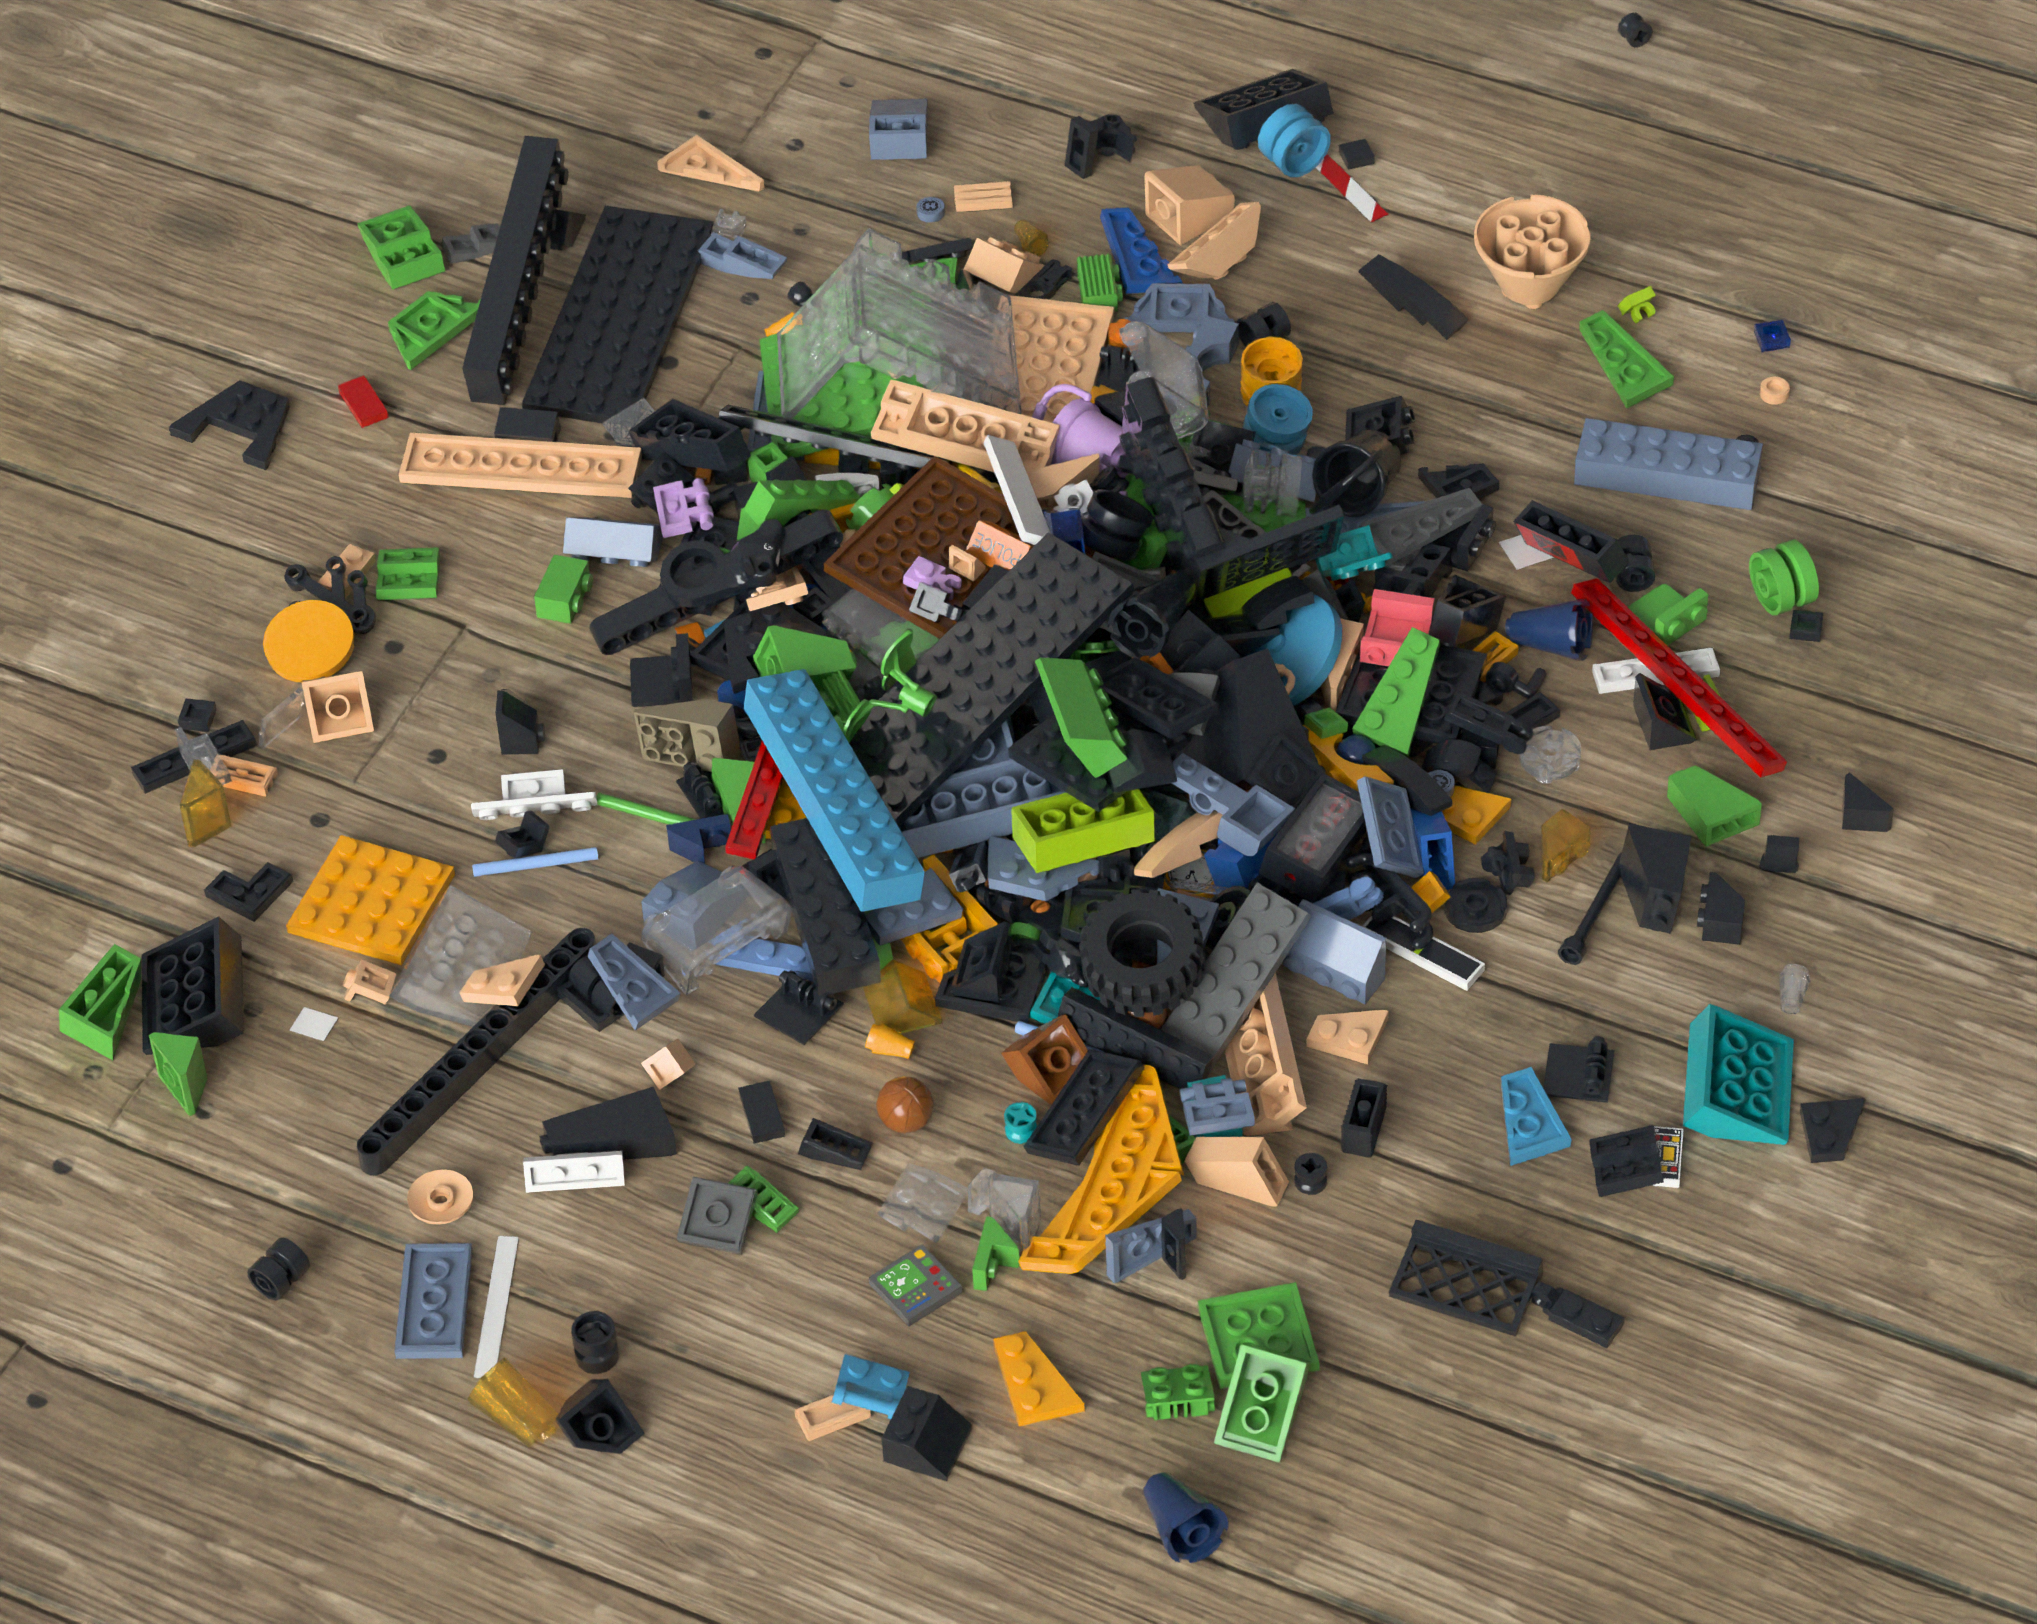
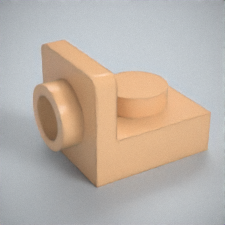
M361 959L355 970L349 969L343 982V987L347 988L344 999L351 1001L354 994L358 993L386 1004L390 997L396 973Z

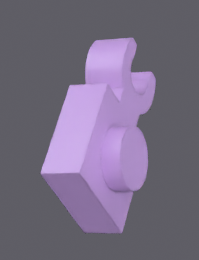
M920 556L917 557L903 576V584L916 590L919 582H925L951 593L948 600L953 599L954 590L948 587H954L958 590L961 588L960 577L952 574L945 575V567Z

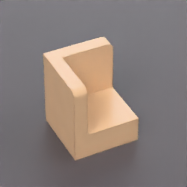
M678 1038L641 1063L659 1090L695 1066V1062Z

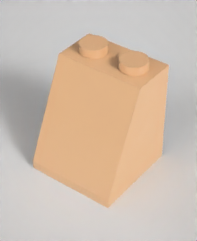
M1199 165L1150 170L1145 173L1146 216L1179 245L1208 231L1224 216L1234 210L1235 197L1229 188H1225L1211 173H1208Z

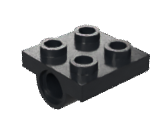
M588 956L581 958L574 964L569 973V981L557 988L558 997L598 1032L625 1015Z

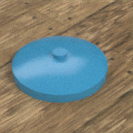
M1314 594V604L1286 611L1288 623L1277 625L1279 635L1249 654L1251 655L1268 648L1274 663L1283 664L1293 672L1295 684L1289 694L1293 706L1308 698L1325 681L1337 660L1342 643V623L1338 612L1330 603ZM1283 676L1281 679L1284 686H1286L1288 679L1286 676Z

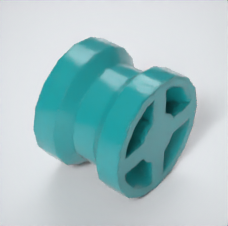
M1024 1102L1013 1103L1005 1110L1004 1120L1007 1138L1014 1143H1026L1037 1127L1036 1110L1032 1105Z

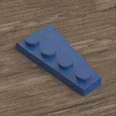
M1130 208L1101 209L1100 219L1115 263L1118 264L1119 275L1126 294L1145 293L1152 283L1183 284L1180 277L1174 276L1169 269L1167 259H1162L1158 254V247L1154 241L1148 240L1145 236L1146 230Z

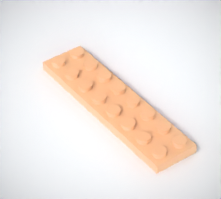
M410 433L399 471L400 483L632 498L633 492L628 488L637 479L642 452L641 448Z

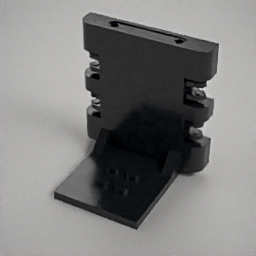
M1147 377L1126 385L1125 405L1122 406V434L1119 435V440L1135 478H1141L1145 488L1142 489V494L1146 504L1151 506L1155 515L1153 517L1159 533L1164 532L1168 540L1165 543V548L1171 560L1175 559V571H1183L1194 580L1195 595L1189 603L1194 602L1195 605L1204 603L1203 600L1285 568L1290 570L1336 552L1344 519L1340 505L1251 539L1218 527L1209 505H1206L1194 478V469L1185 449H1182L1170 422L1171 415L1155 378Z

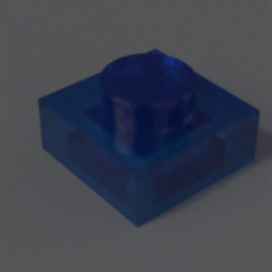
M1783 320L1754 325V334L1761 352L1790 348L1791 339Z

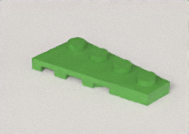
M1604 310L1580 321L1579 330L1626 409L1674 384V376Z
M1411 628L1352 728L1354 734L1365 736L1379 746L1385 745L1400 752L1407 758L1409 757L1421 707H1423L1426 697L1425 693L1428 682L1431 679L1440 647L1439 639L1416 628Z

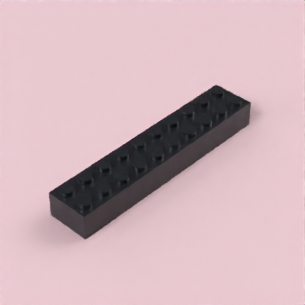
M525 136L462 367L471 402L505 405L507 395H511L513 391V372L519 368V349L524 347L526 342L525 327L526 324H530L532 319V300H536L538 296V277H542L544 274V254H548L550 251L551 241L549 235L556 228L557 217L555 213L557 208H561L563 199L561 190L563 185H567L569 176L568 168H564L565 153L560 150L559 141L555 138Z

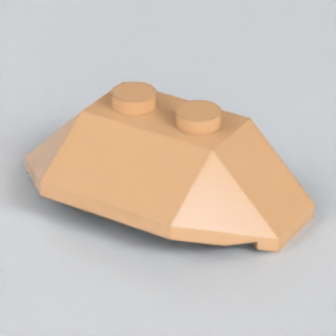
M1259 202L1240 203L1234 210L1224 216L1167 264L1169 269L1197 278H1213L1216 280L1226 276L1229 273L1228 269L1246 259L1247 253L1256 245L1261 210Z

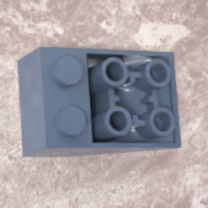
M928 99L872 100L869 119L871 160L927 158Z

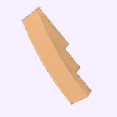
M1216 810L1209 815H1202L1197 812L1180 823L1157 842L1134 867V875L1153 878L1202 858L1200 845L1218 838L1217 831L1223 815Z

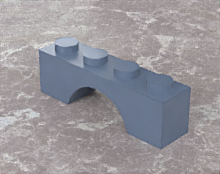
M1205 316L1201 326L1195 328L1191 346L1187 345L1185 348L1182 364L1176 366L1172 384L1166 386L1164 397L1168 401L1186 411L1197 394L1207 397L1208 408L1210 404V381L1200 374L1209 367L1230 363L1239 345V323Z

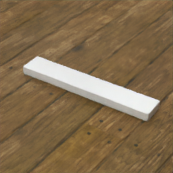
M987 435L983 444L1021 541L1036 545L1048 532L1050 533V530L1015 442Z

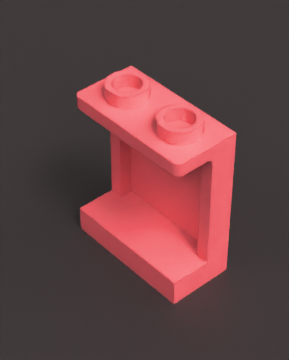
M1374 589L1365 636L1361 639L1360 662L1389 666L1412 627L1429 634L1434 615L1435 598Z

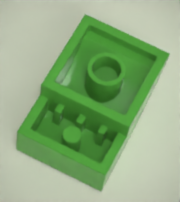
M410 205L357 223L375 263L392 289L445 272L441 251L431 240L430 231Z

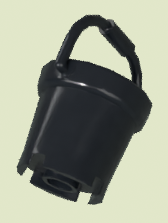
M1363 430L1349 440L1339 441L1325 448L1315 460L1312 472L1314 490L1320 500L1309 509V513L1314 515L1324 506L1332 508L1340 505L1346 517L1363 516L1375 510L1386 495L1388 484L1399 473L1401 466L1400 451L1396 445L1393 447L1387 440L1390 437L1376 430Z

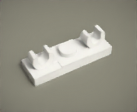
M622 1151L561 1154L523 1159L526 1193L625 1186Z

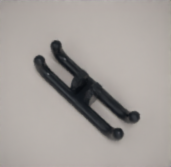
M1358 852L1347 857L1345 863L1349 868L1366 864L1375 870L1354 872L1348 876V883L1351 885L1354 880L1369 876L1374 881L1375 886L1380 888L1384 894L1382 901L1366 910V912L1372 910L1371 916L1377 923L1384 922V920H1388L1402 912L1411 921L1410 929L1413 932L1421 931V934L1412 940V947L1420 950L1427 946L1434 935L1433 927L1430 924L1432 913L1428 904L1396 872L1375 867L1372 853Z

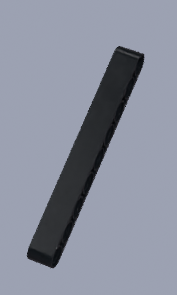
M819 510L784 527L786 534L780 548L777 575L835 548L842 542L844 538L843 533L829 510ZM713 561L673 581L682 588L693 589L701 587L708 583L715 575L717 564ZM661 586L597 617L591 622L589 630L600 652L604 655H612L752 587L736 591L711 604L700 607H685L671 601Z

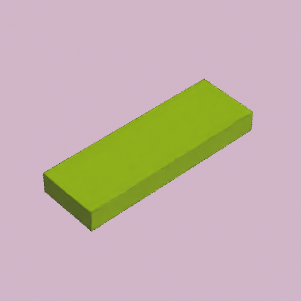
M1288 568L1206 598L1203 600L1204 606L1211 618L1242 614L1241 607L1255 594L1280 580L1292 577V574Z

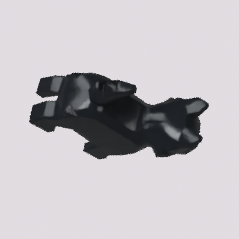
M1056 928L1043 929L1039 939L1047 949L1042 945H1036L1034 955L1056 975L1065 979H1071L1073 983L1079 986L1089 987L1083 975L1080 943L1059 937ZM1114 954L1113 958L1116 961L1133 968L1132 959Z

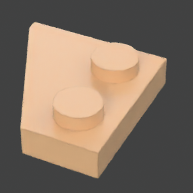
M534 955L475 970L460 991L463 1001L518 1006L545 965L542 956Z
M1373 1010L1318 1015L1307 1037V1047L1368 1064L1388 1021L1389 1011Z

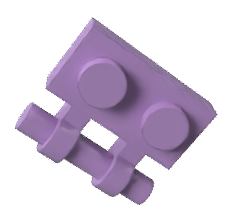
M695 479L692 482L693 487L685 489L682 480L653 487L663 538L692 532L691 523L696 521L700 522L703 530L712 528L714 514L712 507L708 504L710 499L709 489L705 486L702 479ZM695 502L697 506L688 508L687 503Z

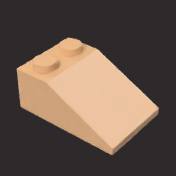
M1341 619L1342 643L1339 655L1330 674L1321 684L1325 708H1331L1335 712L1359 653L1361 639L1364 635L1363 623Z

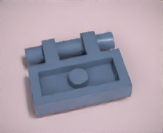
M1231 1078L1221 1079V1083L1203 1085L1202 1082L1194 1083L1192 1087L1180 1089L1181 1102H1184V1113L1190 1136L1255 1126V1117L1249 1093L1246 1092L1245 1079L1232 1081Z

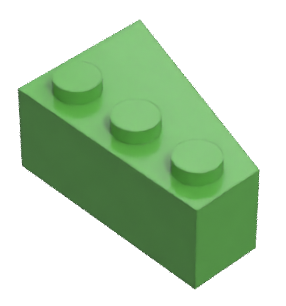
M114 944L59 1008L60 1032L113 1060L141 983V958Z

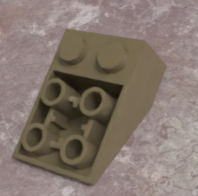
M702 699L635 709L633 712L643 760L684 767L686 763L692 761L699 764L702 771L712 772V758L736 760L741 753L733 704Z

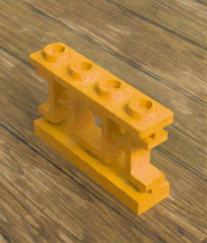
M933 854L923 860V869L926 872L932 868L963 908L962 918L951 921L933 932L927 929L900 940L905 944L909 955L913 959L917 958L923 964L927 975L941 983L944 974L957 969V960L960 958L964 940L998 924L968 891L957 892L949 876V870ZM968 927L973 934L961 940L958 936L967 932ZM947 943L949 947L940 951L939 956V954L934 949Z

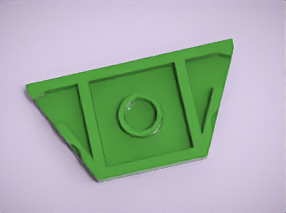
M428 291L388 321L389 331L407 368L412 370L473 323L476 319L481 299H479L477 304L463 301V296L443 295L442 293Z

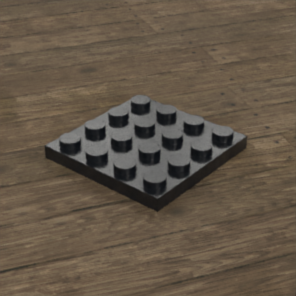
M1440 644L1413 738L1437 744L1445 740H1458L1462 727L1444 720L1446 712L1457 692L1474 698L1486 665L1487 654ZM1360 650L1336 709V713L1346 720L1348 724L1355 725L1389 667L1360 662Z
M1108 706L1117 717L1119 725L1115 727L1122 734L1131 729L1161 734L1116 707ZM1055 714L1008 748L1010 759L1097 812L1102 811L1127 792H1114L1108 771L1097 778L1091 774L1066 744ZM1183 734L1171 739L1164 736L1171 757L1187 746L1186 736Z

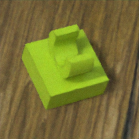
M1648 286L1626 296L1617 306L1622 316L1631 312V318L1637 324L1643 319L1640 310H1644L1648 318L1655 314V308L1649 302L1656 295L1652 287Z

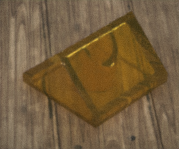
M194 759L180 803L188 847H196L232 827L223 785L200 760Z
M892 959L880 971V983L863 987L872 1017L877 1025L884 1023L901 1034L942 1024V1018L938 1007L935 1006V999L926 974L921 970Z

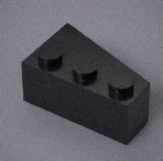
M1454 574L1447 589L1443 591L1437 601L1428 635L1439 639L1442 645L1455 647L1458 644L1495 631L1498 628L1506 596Z

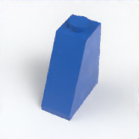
M1410 808L1424 871L1420 879L1431 871L1437 875L1446 890L1453 889L1455 871L1452 831L1442 811L1429 816Z

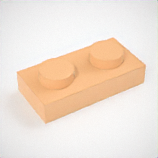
M351 544L339 556L346 565L344 573L345 599L353 590L347 581L348 575L355 570H360L365 575L376 562L375 553ZM340 564L334 565L332 569H337ZM327 570L318 583L332 592L331 574ZM357 578L354 583L360 582L362 578Z

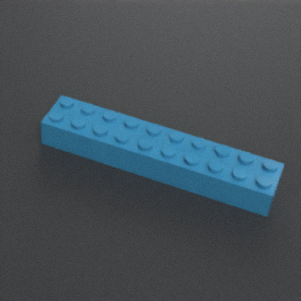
M802 669L748 679L744 709L860 911L864 912L921 900L925 871L806 670Z

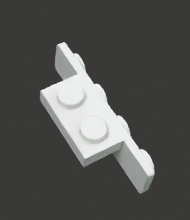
M563 769L501 775L503 800L472 803L471 809L473 816L479 817L480 820H493L501 814H510L511 817H524L525 812L530 810L541 811L542 814H556L560 812V809L572 808L573 811L580 812L590 810L591 806H596L597 797L595 792L565 794Z

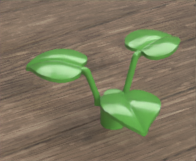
M908 628L890 646L881 665V673L884 675L881 685L882 689L887 691L897 681L904 686L899 694L902 704L874 699L870 701L862 700L849 716L843 730L848 743L851 742L856 732L865 723L872 708L875 706L897 709L904 713L911 709L923 717H926L932 710L937 695L913 682L905 674L916 663L911 648L913 640L912 629Z

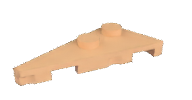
M695 135L657 161L658 170L661 172L759 192L764 189V180L698 135Z

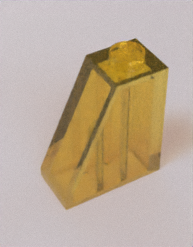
M505 1357L479 1379L467 1398L473 1406L529 1448L538 1440L543 1444L557 1431L554 1425L558 1413Z

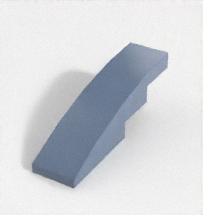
M714 232L699 249L701 264L725 273L746 277L773 279L787 262V257L741 236H737L732 241Z

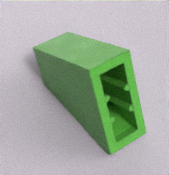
M712 758V782L716 793L721 797L724 814H728L731 829L754 762ZM766 832L762 843L766 842Z
M1695 765L1685 770H1679L1668 777V799L1705 847L1760 825L1761 802Z

